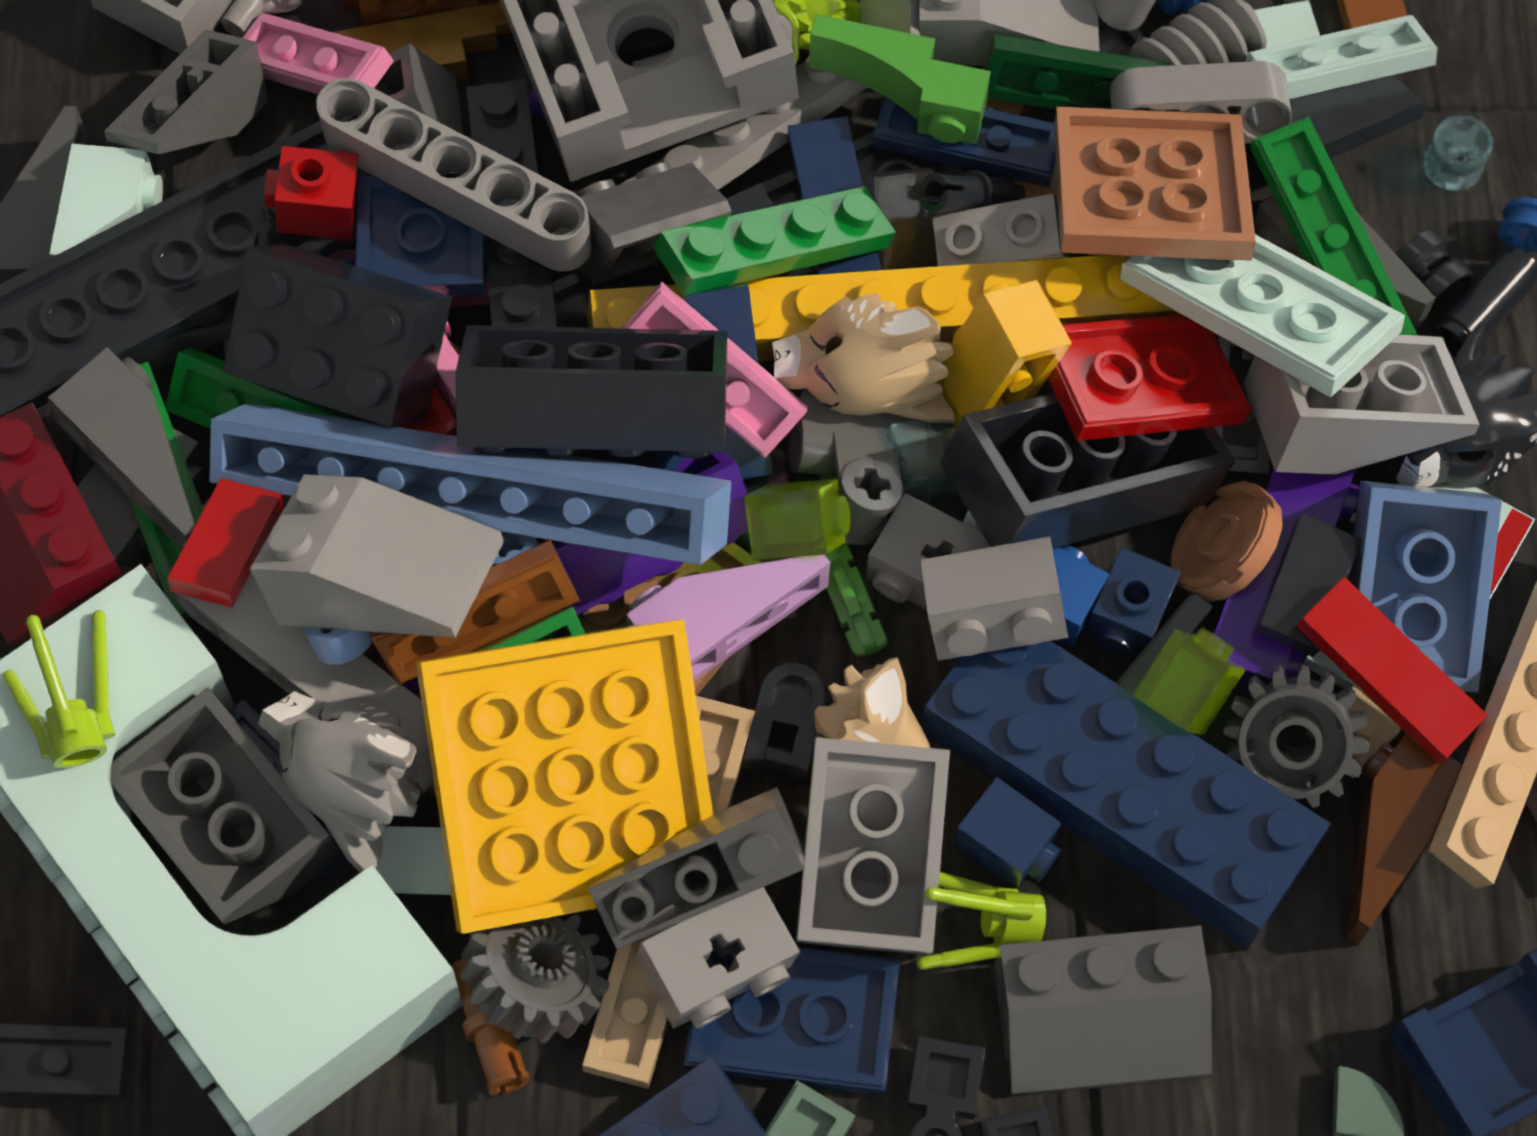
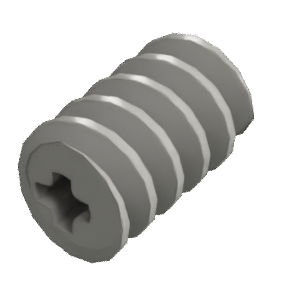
M1207 0L1206 3L1200 2L1190 8L1188 14H1181L1171 20L1169 26H1162L1152 32L1150 38H1143L1133 44L1130 55L1135 58L1170 63V66L1245 62L1248 50L1252 52L1265 49L1267 40L1257 14L1246 0Z

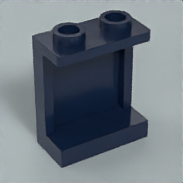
M1537 948L1527 953L1514 966L1428 1012L1426 1008H1423L1408 1016L1398 1024L1389 1036L1450 1136H1495L1537 1112Z

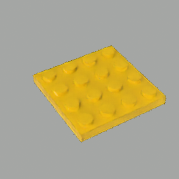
M677 618L416 661L456 930L461 934L597 908L588 890L590 885L713 815L684 619Z

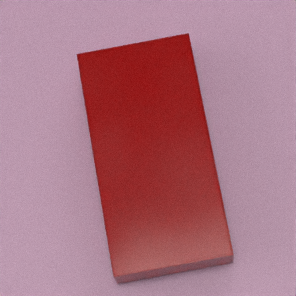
M220 478L168 576L171 592L233 608L251 573L250 568L284 508L282 494Z

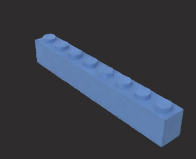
M252 403L243 404L211 419L210 482L218 483L220 478L292 496L304 474L362 477L502 532L701 565L727 545L731 494L730 480L575 455L553 456L532 448H513L507 453L495 455L483 454L475 451L473 447H457V436L401 427L389 428L376 423Z

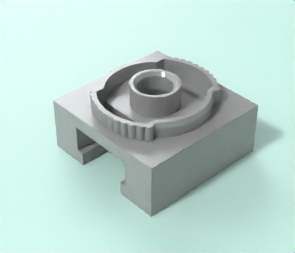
M499 0L570 182L799 99L794 52L772 0ZM654 28L661 30L674 41V48L670 56L653 66L633 67L625 64L618 56V49L622 41L630 33L639 29Z

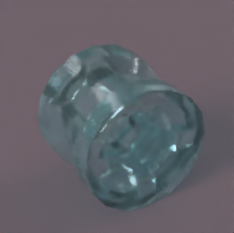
M1456 115L1440 122L1424 156V169L1430 180L1435 185L1451 191L1466 190L1475 185L1481 177L1485 164L1493 151L1494 140L1490 130L1483 122L1472 116ZM1457 156H1465V159L1462 161L1455 160Z

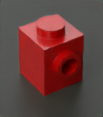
M282 146L279 170H267L264 193V207L275 208L276 233L352 240L358 193V154Z

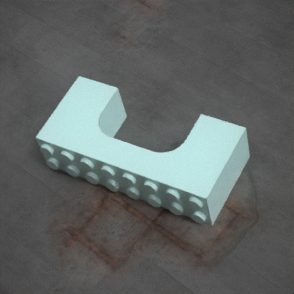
M140 564L43 630L67 700L83 699L86 702L87 708L94 710L92 614L96 610H102L105 613L109 714L116 735L105 739L107 751L102 757L90 763L72 768H56L51 758L43 759L37 738L3 679V673L6 670H13L23 687L26 688L44 721H47L45 712L52 706L32 645V639L0 660V812L14 832L19 835L49 880L54 883L87 932L91 933L125 984H129L138 977L139 980L132 984L130 989L162 1035L165 1037L176 1029L178 1033L168 1041L200 1087L205 1089L213 1082L217 1085V1088L211 1091L208 1096L235 1135L288 1136L462 1006L461 995L451 966L373 865L369 866L286 927L268 934L244 936L223 931L209 923L195 909L132 824L130 806L111 784V763L207 687H209L227 711L234 707V703L217 662Z

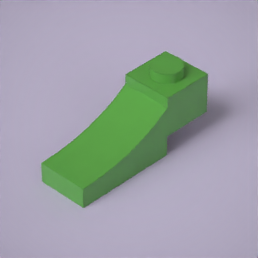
M818 14L815 15L810 34L809 68L850 79L889 98L918 121L917 133L931 135L936 140L945 143L961 141L977 145L987 102L991 71L933 60L936 38Z

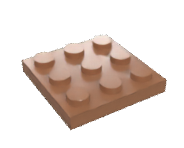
M1076 107L1056 108L1054 133L1061 253L1252 261L1256 241L1241 114Z

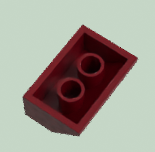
M33 402L0 418V631L9 648H12L31 638L26 624V620L30 615L38 616L42 628L45 630L122 577L114 557Z

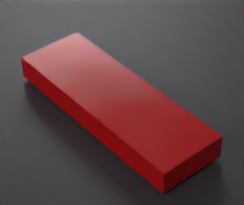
M1345 577L1295 625L1438 764L1447 759L1487 717V714Z

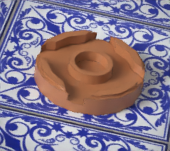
M1241 481L1222 486L1216 492L1219 498L1208 507L1205 505L1195 507L1178 531L1171 551V568L1181 571L1177 584L1191 596L1195 593L1206 602L1227 599L1245 588L1264 569L1275 551L1283 527L1282 510L1274 497L1257 484Z

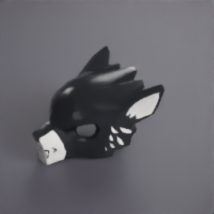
M1479 323L1452 360L1480 424L1476 434L1408 453L1396 478L1400 485L1430 487L1440 483H1449L1470 487L1489 486L1496 478L1508 473L1523 454L1537 445V390L1529 393L1532 385L1530 381L1535 370L1528 364L1499 371L1506 358V355L1499 353L1474 359L1485 334L1486 326ZM1487 450V453L1482 458L1475 461L1465 460L1457 455L1460 451Z

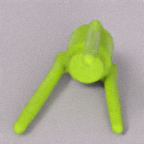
M96 610L92 614L94 710L88 709L83 699L67 700L40 619L36 615H30L26 620V624L52 706L45 712L47 721H44L26 688L23 687L13 670H6L3 673V679L35 734L43 759L51 758L56 768H72L90 763L106 753L105 739L116 735L109 714L105 613L102 610Z
M940 871L939 887L946 889L928 887L925 890V897L928 900L948 905L981 910L982 933L986 937H993L994 943L923 956L917 960V967L921 970L994 959L997 956L1000 945L1042 941L1046 923V907L1043 896L1040 894L1019 893L1016 888L995 887Z

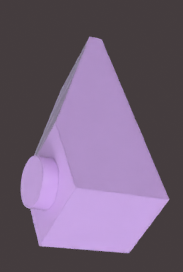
M823 553L679 577L663 589L660 585H656L640 594L631 604L630 612L626 614L627 627L677 618L684 619L693 682H695L827 588L830 561Z

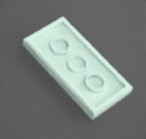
M1256 234L1252 261L1130 256L1122 263L1121 281L1330 398L1401 333L1405 315Z

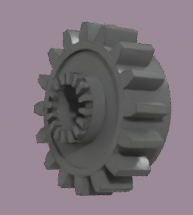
M1301 663L1297 677L1288 678L1283 667L1278 664L1273 668L1272 683L1266 685L1263 680L1255 675L1249 679L1248 687L1253 696L1251 699L1240 695L1234 696L1231 709L1242 719L1232 718L1225 720L1224 735L1239 740L1226 747L1225 755L1236 762L1242 761L1243 767L1292 799L1307 798L1312 808L1319 807L1321 793L1329 790L1337 797L1344 794V783L1342 781L1344 774L1357 778L1361 774V763L1352 754L1367 753L1369 751V737L1354 732L1367 726L1366 711L1361 710L1349 712L1348 709L1356 700V692L1352 687L1344 689L1339 693L1334 692V672L1327 671L1318 682L1310 679L1309 664ZM1301 725L1312 732L1314 740H1311L1309 745H1304L1302 748L1298 746L1292 748L1291 745L1284 744V741L1280 739L1279 733L1287 726Z
M575 914L564 921L558 918V916L470 933L471 937L463 947L460 955L469 961L460 974L461 981L470 983L472 992L470 1001L473 1005L479 1006L482 1012L489 1018L488 1022L493 1026L498 1025L504 1030L513 1033V1037L520 1039L521 1036L537 1037L540 1043H547L557 1031L567 1039L573 1035L580 1024L586 1026L601 1006L599 1001L609 989L610 982L600 977L608 967L609 960L600 955H593L591 952L600 940L597 934L581 936L576 930L580 925L581 917Z

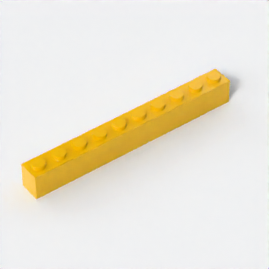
M1099 255L762 278L733 284L747 283L749 286L758 362L773 361L772 342L808 329L823 312L846 296L851 300H855L861 296L877 293L882 301L894 302L898 310L920 306L926 309L939 322L940 342L950 344L954 340L953 334L965 323L976 306L977 297L989 287L999 283H1009L1010 286H1015L1037 280L1062 325L1180 314L1120 280L1122 263L1130 257L1126 255ZM676 284L667 285L684 300V296ZM657 286L590 290L587 310L588 328H621ZM839 336L833 337L827 343L826 355L842 344L843 340Z

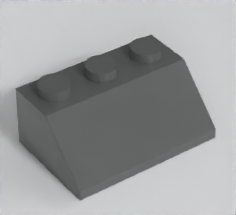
M209 687L111 763V784L223 924L291 896L342 855L330 835L313 814L289 791L281 775Z
M1201 926L999 946L993 968L1011 1097L1211 1077V986Z

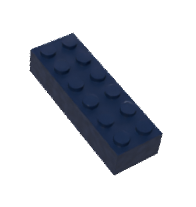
M1052 641L962 656L924 708L921 728L926 737L944 749L950 750V753L992 781L996 777L1061 822L1063 828L1246 950H1249L1318 847L1331 824Z

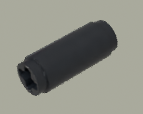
M1508 248L1504 253L1498 254L1438 317L1436 325L1431 330V336L1443 337L1450 356L1454 358L1468 336L1481 323L1486 326L1481 345L1535 287V281L1537 280L1536 261L1528 253L1518 248Z

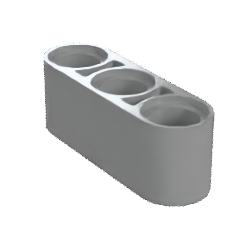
M1250 61L1137 67L1127 69L1117 75L1110 88L1112 109L1241 114L1244 143H1252L1255 138L1287 126L1293 120L1285 73L1279 66L1271 62Z

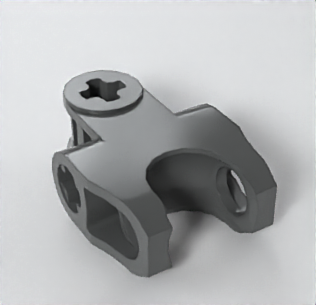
M790 389L795 396L807 405V412L785 435L789 469L792 473L820 474L825 511L824 518L828 528L837 538L854 545L871 544L880 536L887 524L888 513L895 509L902 497L903 484L901 480H917L920 476L925 456L922 421L889 413L864 416L841 414L827 408L807 389Z

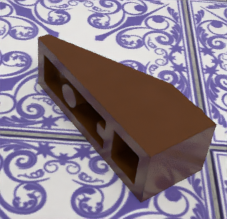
M1405 733L1396 748L1384 741L1363 772L1365 776L1373 781L1361 799L1347 939L1357 946L1436 833L1463 766L1450 756L1440 764L1436 763L1407 733Z

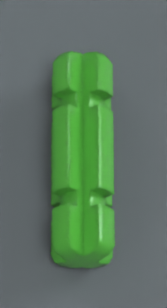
M839 538L825 539L813 549L812 554L823 553L830 561L829 582L826 591L841 627L848 626L850 630L845 632L848 645L852 654L856 657L874 655L887 645L888 638L879 619L873 621L872 616L876 614V609L857 566L851 568L850 563L854 562L855 558L850 546Z

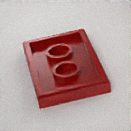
M1182 314L1062 325L1072 344L1048 379L1076 441L1244 424L1252 410L1214 332Z

